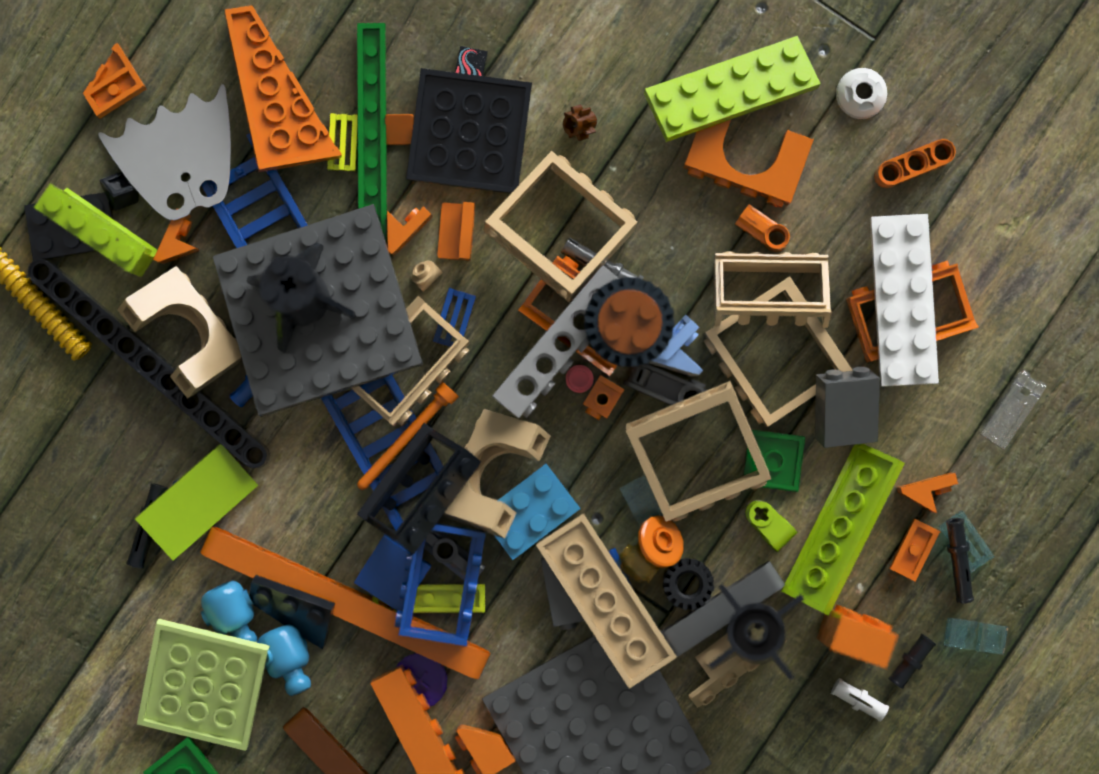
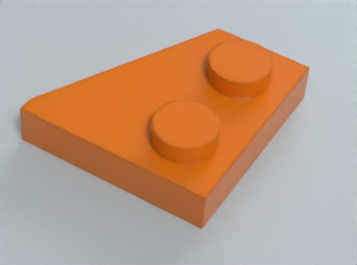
M118 43L113 45L111 56L105 65L101 64L96 72L95 79L89 83L83 92V95L99 119L147 89Z

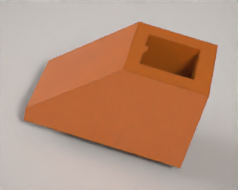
M463 724L457 728L459 735L455 738L463 751L468 749L473 757L470 763L477 774H496L515 762V757L500 733Z

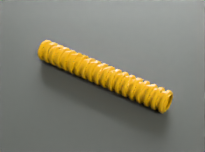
M0 247V284H5V289L12 291L11 296L17 297V302L19 304L23 303L25 310H30L29 315L35 316V321L37 323L41 322L43 329H48L47 334L53 335V340L55 342L59 341L61 348L65 347V353L71 354L73 361L81 359L89 352L92 343L86 342L84 335H79L80 330L74 329V324L72 322L68 323L66 316L62 317V311L56 310V305L54 303L50 304L48 297L44 298V292L38 291L36 284H31L32 281L30 278H26V273L20 272V267L18 265L14 266V261L8 259V254L2 253V248Z

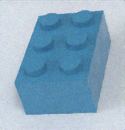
M546 463L497 500L509 506L516 512V515L505 539L494 536L511 559L514 560L581 508Z

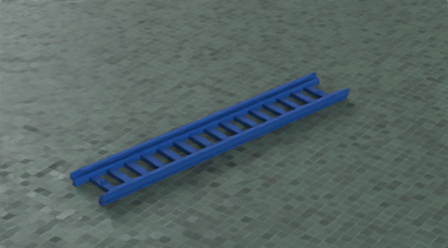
M249 133L246 135V137L248 138L251 146L253 147L251 136ZM255 157L230 170L229 185L257 170ZM277 169L266 171L271 179L226 205L223 201L213 205L236 248L248 245L245 241L246 239L288 215L292 216L298 228L308 225ZM207 180L201 184L207 197H211L217 192V185L214 181ZM277 190L284 204L239 229L232 215ZM393 375L360 385L365 392L370 394L386 384L394 399L382 405L389 413L405 398ZM353 390L337 399H334L333 395L321 398L363 474L372 467L368 458L391 446L416 419L411 409L410 411L413 415L407 421V424L362 448L355 433L383 417L373 410L348 424L341 409L361 399ZM431 442L424 452L430 456V463L435 472L414 483L411 487L405 488L391 496L396 501V507L427 490L444 467ZM393 464L387 466L371 483L370 486L373 491ZM383 507L395 531H397L403 522L396 507L391 511Z

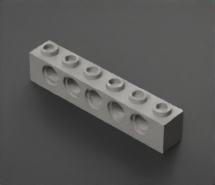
M602 265L494 393L492 398L517 419L521 415L527 418L537 406L533 402L540 393L545 396L556 384L552 379L558 371L564 374L574 362L570 358L574 352L579 350L582 353L590 343L586 337V331L578 330L574 327L573 318L578 315L585 316L591 297L603 285L619 278ZM558 337H566L570 341V349L568 351L560 352L555 348L554 342ZM546 358L552 363V370L549 373L542 374L537 370L536 362L539 359ZM522 380L532 382L534 385L533 393L528 396L520 394L518 391L519 382Z

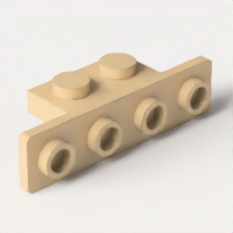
M728 634L695 657L710 677L709 680L688 695L697 708L711 703L715 699L716 694L724 688L732 687L737 683L740 676L747 671L755 670L760 665L743 661L736 655L711 670L708 664L731 648Z

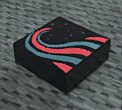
M460 46L455 73L483 76L488 51Z

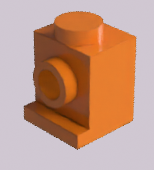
M600 375L583 403L587 407L585 412L597 420H600L602 416L607 419L625 389ZM599 394L607 396L608 401L606 404L601 405L597 402Z

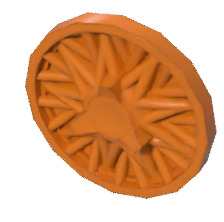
M659 515L650 517L642 523L638 532V543L647 561L661 568L675 565L681 559L684 551V541L676 524L671 520L666 522L665 518Z

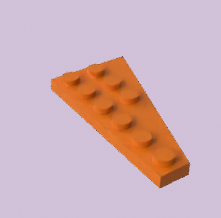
M251 5L225 9L224 15L258 172L341 158V152L334 145L329 132L322 125L314 111V107L293 72L289 70L284 57L277 50L254 7Z

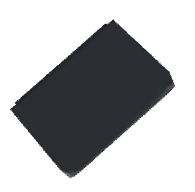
M123 172L100 179L102 189L114 211L136 204L139 201V192L128 181Z

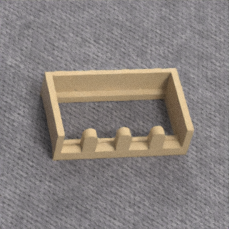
M730 251L716 253L714 261L715 326H721L722 315H738V323L740 325L749 324L751 315L766 316V323L771 326L778 324L779 316H795V325L797 326L805 325L808 316L822 317V328H828L832 313L830 309L828 255H819L817 253L796 255L786 252L779 254H763L761 252L738 254ZM723 271L820 273L821 303L724 301Z
M419 296L406 308L410 323L412 324L422 311H425L453 336L456 341L391 413L384 409L360 386L351 388L394 428L398 423L403 426L413 415L410 410L417 402L422 405L432 394L429 390L436 381L441 384L451 372L448 369L455 360L460 363L470 351L467 348L470 344L469 341Z

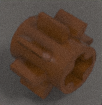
M580 104L571 107V111L564 113L563 128L569 135V138L577 136L578 141L588 139L590 134L596 133L597 118L590 107L583 109Z

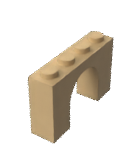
M177 266L127 297L118 309V312L134 332L156 318L167 314L182 316L196 327L201 338L200 352L179 365L170 376L187 398H190L225 374L242 360L237 339L233 338L226 329L224 321L213 313L208 306L207 300L198 294L191 285L189 277L182 273Z
M483 409L480 418L476 421L473 434L465 446L466 449L481 461V464L443 515L451 521L505 539L516 512L503 502L482 496L480 491L482 472L491 460L507 453L540 461L551 436L539 425Z

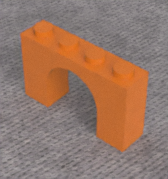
M731 120L696 132L683 167L688 170V175L699 179L707 176L715 179L714 184L730 189L732 185L740 188L741 194L751 198H756L757 195L767 198V203L775 207L782 208L783 204L788 206L791 203L814 139L787 130L773 165L760 174L747 175L732 168L724 155L723 142Z

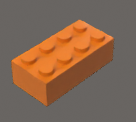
M836 604L835 609L831 610L829 616L824 615L816 639L832 650L887 668L898 635L891 632L892 626L887 625L883 621L866 614L861 616L851 609Z

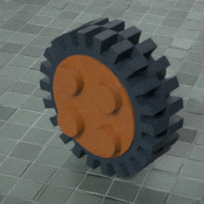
M622 277L603 285L591 298L585 312L584 327L586 337L593 350L604 360L624 367L639 366L656 359L667 348L673 336L675 320L673 308H671L669 303L670 300L659 287H656L648 280L645 281L638 277Z

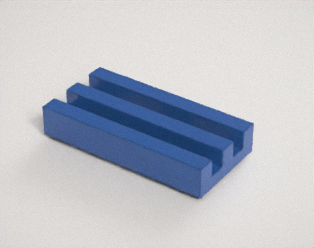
M449 288L441 317L446 320L452 298L457 296L458 299L450 325L455 328L463 299L469 300L459 331L464 336L476 296ZM438 324L433 342L451 347L454 343L451 341L452 336L447 332L446 338L442 339L443 328Z

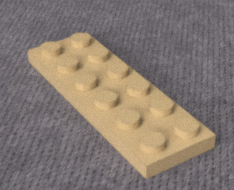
M584 513L536 544L628 688L633 687L677 658Z

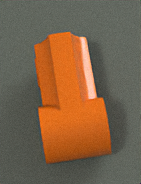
M750 204L735 223L736 226L764 244L772 252L783 251L790 239V233L785 226L777 224ZM772 232H780L784 236V242L780 245H774L770 242L769 235Z

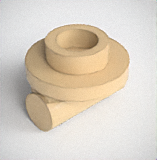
M424 261L414 267L411 279L424 292L443 272L432 261Z

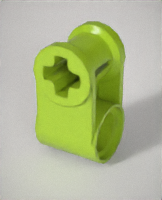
M756 500L747 505L745 509L746 519L777 553L798 533L767 502ZM755 508L765 509L762 512L765 516L763 519L754 518L756 516Z

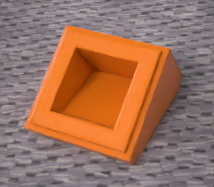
M386 114L387 145H411L414 115Z

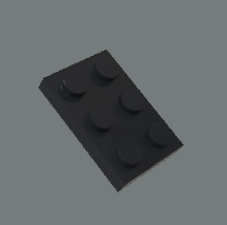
M104 192L80 196L113 219L112 207ZM37 203L24 205L33 261L97 251L35 209L34 207Z

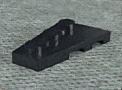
M255 575L249 597L254 603L253 605L283 625H293L298 629L302 637L323 650L327 643L335 603Z

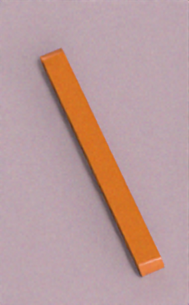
M212 526L200 551L205 557L253 579L255 575L333 602L335 603L334 616L468 677L479 679L491 654L488 650L469 641L467 646L401 636L399 635L400 628L395 627L397 612L393 608L388 609L389 605L379 601V604H376L371 596L224 529ZM412 616V627L447 632Z

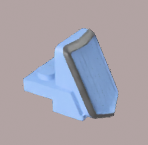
M685 315L673 328V336L667 348L660 356L648 364L688 376L699 375L703 371L702 368L680 348L683 344L687 347L698 336L696 330L699 327Z

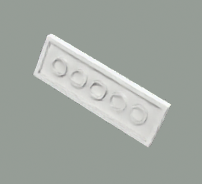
M928 214L871 217L870 229L880 387L938 384Z

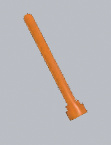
M444 382L435 389L437 392L433 395L435 397L434 400L358 481L357 486L360 490H365L412 440L424 423L427 424L443 405L445 407L449 403L452 405L459 396Z

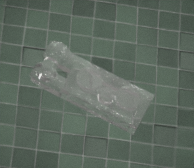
M1024 369L1017 375L1014 383L979 433L1002 450H1005L1047 387L1042 381L1039 380L1037 382L1030 377L1031 374ZM1023 386L1031 391L1028 397L1020 393Z

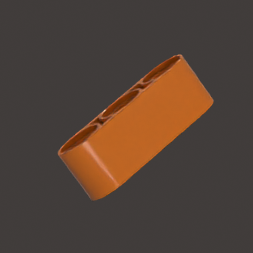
M940 139L889 159L875 170V181L882 188H891L941 168L955 157V146L949 140ZM936 147H943L946 150L947 157L945 160L936 158L934 153ZM910 157H916L920 160V170L915 171L909 167L908 160ZM883 168L893 169L895 172L894 181L884 179L882 175Z

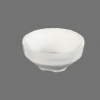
M858 68L851 70L841 78L837 85V103L841 110L852 118H871L878 114L886 103L887 87L885 81L877 72L871 69ZM861 83L868 84L872 89L871 97L868 99L859 98L856 94L857 85Z

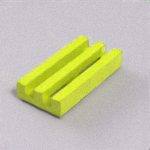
M330 113L329 136L334 145L336 143L337 121H341L340 152L342 157L339 158V165L334 164L335 159L328 160L327 169L356 172L358 115ZM347 121L352 122L350 165H345Z

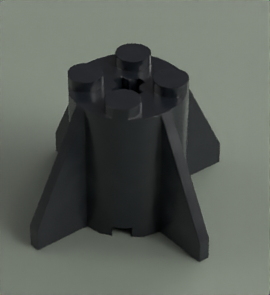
M316 242L296 257H276L271 260L263 273L247 277L246 282L249 285L260 288L261 298L276 313L277 346L281 352H286L295 326L304 327L316 320L318 321L327 310L353 319L355 318L356 313L353 310L330 298L327 285L315 271L324 248L320 243Z
M721 584L718 588L735 610L727 627L731 648L708 664L711 670L738 655L743 661L751 664H765L773 660L790 681L795 678L778 655L783 650L786 641L783 619L804 600V597L800 594L778 612L771 606L761 603H748L740 607L724 584ZM754 628L757 631L763 629L765 631L762 634L763 638L752 640L751 630Z

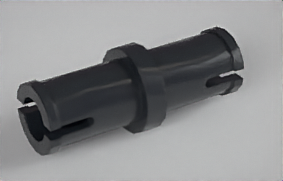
M921 633L910 651L902 655L903 660L888 679L901 689H904V686L915 671L923 667L921 663L932 648L936 646V643Z

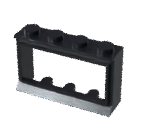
M424 423L358 511L357 515L373 528L412 554H415L481 464V461L468 449L448 439ZM434 438L438 443L454 453L395 532L374 517L382 507L390 511L395 509L396 501L390 497L399 484L406 488L412 486L413 479L407 473L416 461L422 465L429 463L430 456L424 450Z

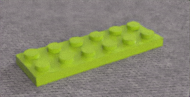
M798 36L651 86L645 89L644 95L665 141L668 142L818 89L821 83Z
M855 444L781 592L793 598L801 594L804 597L803 603L829 616L905 464L904 462L865 444Z

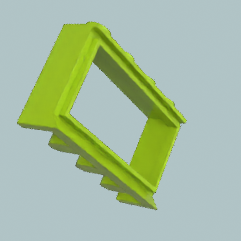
M50 184L34 207L131 274L142 277L157 252L156 248L68 188L63 191Z

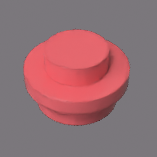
M576 365L568 370L566 384L573 392H586L593 385V373L588 367Z

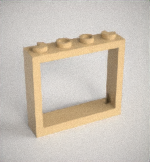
M551 151L485 221L484 232L570 303L602 265L634 233L637 221L628 209H621L615 204L610 194L604 190L600 191L592 185V181L587 175L575 171L565 157L557 156ZM549 169L621 227L574 280L569 278L501 221Z
M790 276L753 300L767 302L783 292L789 302H807ZM731 315L721 322V326H714L705 332L704 336L706 339L703 342L711 355L716 353L722 361L718 365L727 378L732 376L737 386L734 389L743 402L748 400L753 409L750 410L752 417L755 418L759 425L763 423L765 427H768L815 396L816 384L770 414L717 336L738 321V315ZM808 316L805 326L832 367L843 372L852 371V368L825 328H822V324L817 316Z
M731 381L626 424L627 435L666 522L672 519L673 521L682 520L689 515V512L696 509L700 511L709 509L714 506V502L723 498L725 500L736 498L741 494L740 491L750 487L751 489L763 487L767 484V480L771 479L768 467ZM728 401L758 470L670 506L640 437Z

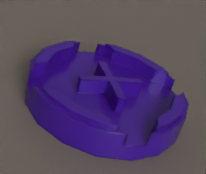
M418 653L405 656L398 662L396 667L403 664L405 670L411 669L417 681L414 688L418 695L423 693L429 706H434L443 697L447 689L448 675L445 666Z

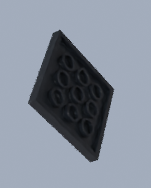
M421 68L406 179L408 181L511 194L519 186L532 82Z

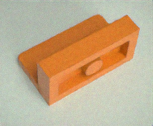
M442 203L438 258L471 261L475 203Z

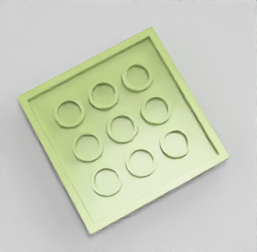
M158 619L155 626L137 724L246 751L249 746L269 645Z

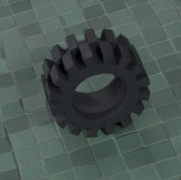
M684 558L679 560L675 565L668 567L663 576L662 586L666 597L673 605L684 610H694L699 606L702 607L711 598L712 591H714V579L711 571L696 559ZM685 573H692L699 580L697 591L691 595L681 593L677 587L679 577Z

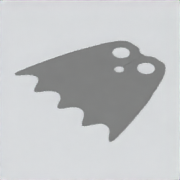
M223 84L220 86L215 99L211 102H204L191 93L185 108L179 113L170 112L165 107L159 106L156 118L151 124L142 125L132 118H128L124 134L121 137L112 138L102 132L98 133L100 140L128 181L151 207L163 217L169 220H178L188 216L195 207H211L224 200L230 179L231 137L227 95ZM187 172L190 174V180L184 182L181 180V175ZM207 180L214 181L217 185V192L211 197H204L200 193V185ZM174 193H179L184 197V205L178 210H172L167 206L168 197Z

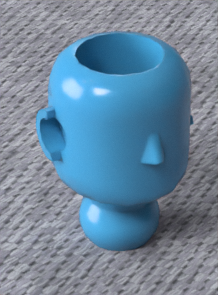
M232 580L213 588L202 596L201 606L203 611H201V615L208 627L212 626L216 633L230 634L232 637L257 643V635L247 625L254 618L252 607L254 603L250 599L247 589L244 590L238 582Z
M290 624L283 625L259 637L257 643L269 645L265 664L269 676L272 678L283 677L286 682L285 691L289 696L297 695L311 688V680L302 670L309 662L307 642L301 637L296 627Z

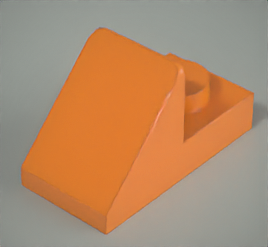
M424 206L420 210L415 208L407 215L405 226L387 211L388 251L393 256L433 217Z
M191 215L170 221L153 260L165 264L199 251V249L180 241L181 237H186L192 226V221H189Z
M947 473L896 488L899 494L926 510L937 513L931 491H935V495L952 491L951 486L958 484L955 473Z

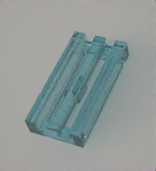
M960 510L949 519L963 518L964 526L985 554L981 557L966 536V542L970 544L969 551L976 560L974 563L969 560L970 572L972 573L995 556L963 510ZM945 521L938 527L949 541L947 525Z

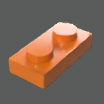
M913 518L889 569L916 582L940 531Z

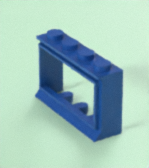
M437 523L432 530L472 537L456 634L411 626L425 540L415 554H407L404 571H409L408 583L402 582L399 599H404L405 601L403 611L397 610L395 627L400 628L399 635L467 646L486 532Z

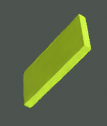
M218 444L135 517V520L174 561L252 492L258 484L222 444Z

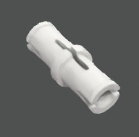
M840 678L831 690L832 695H836L851 704L852 709L856 711L860 709L880 722L889 709V706L869 696L868 691L864 689L859 690ZM850 693L853 694L854 696H856V697L860 698L861 700H863V701L867 702L868 704H870V706H867L866 704H864V703L860 702L859 700L853 698V697L850 696L849 694H850Z

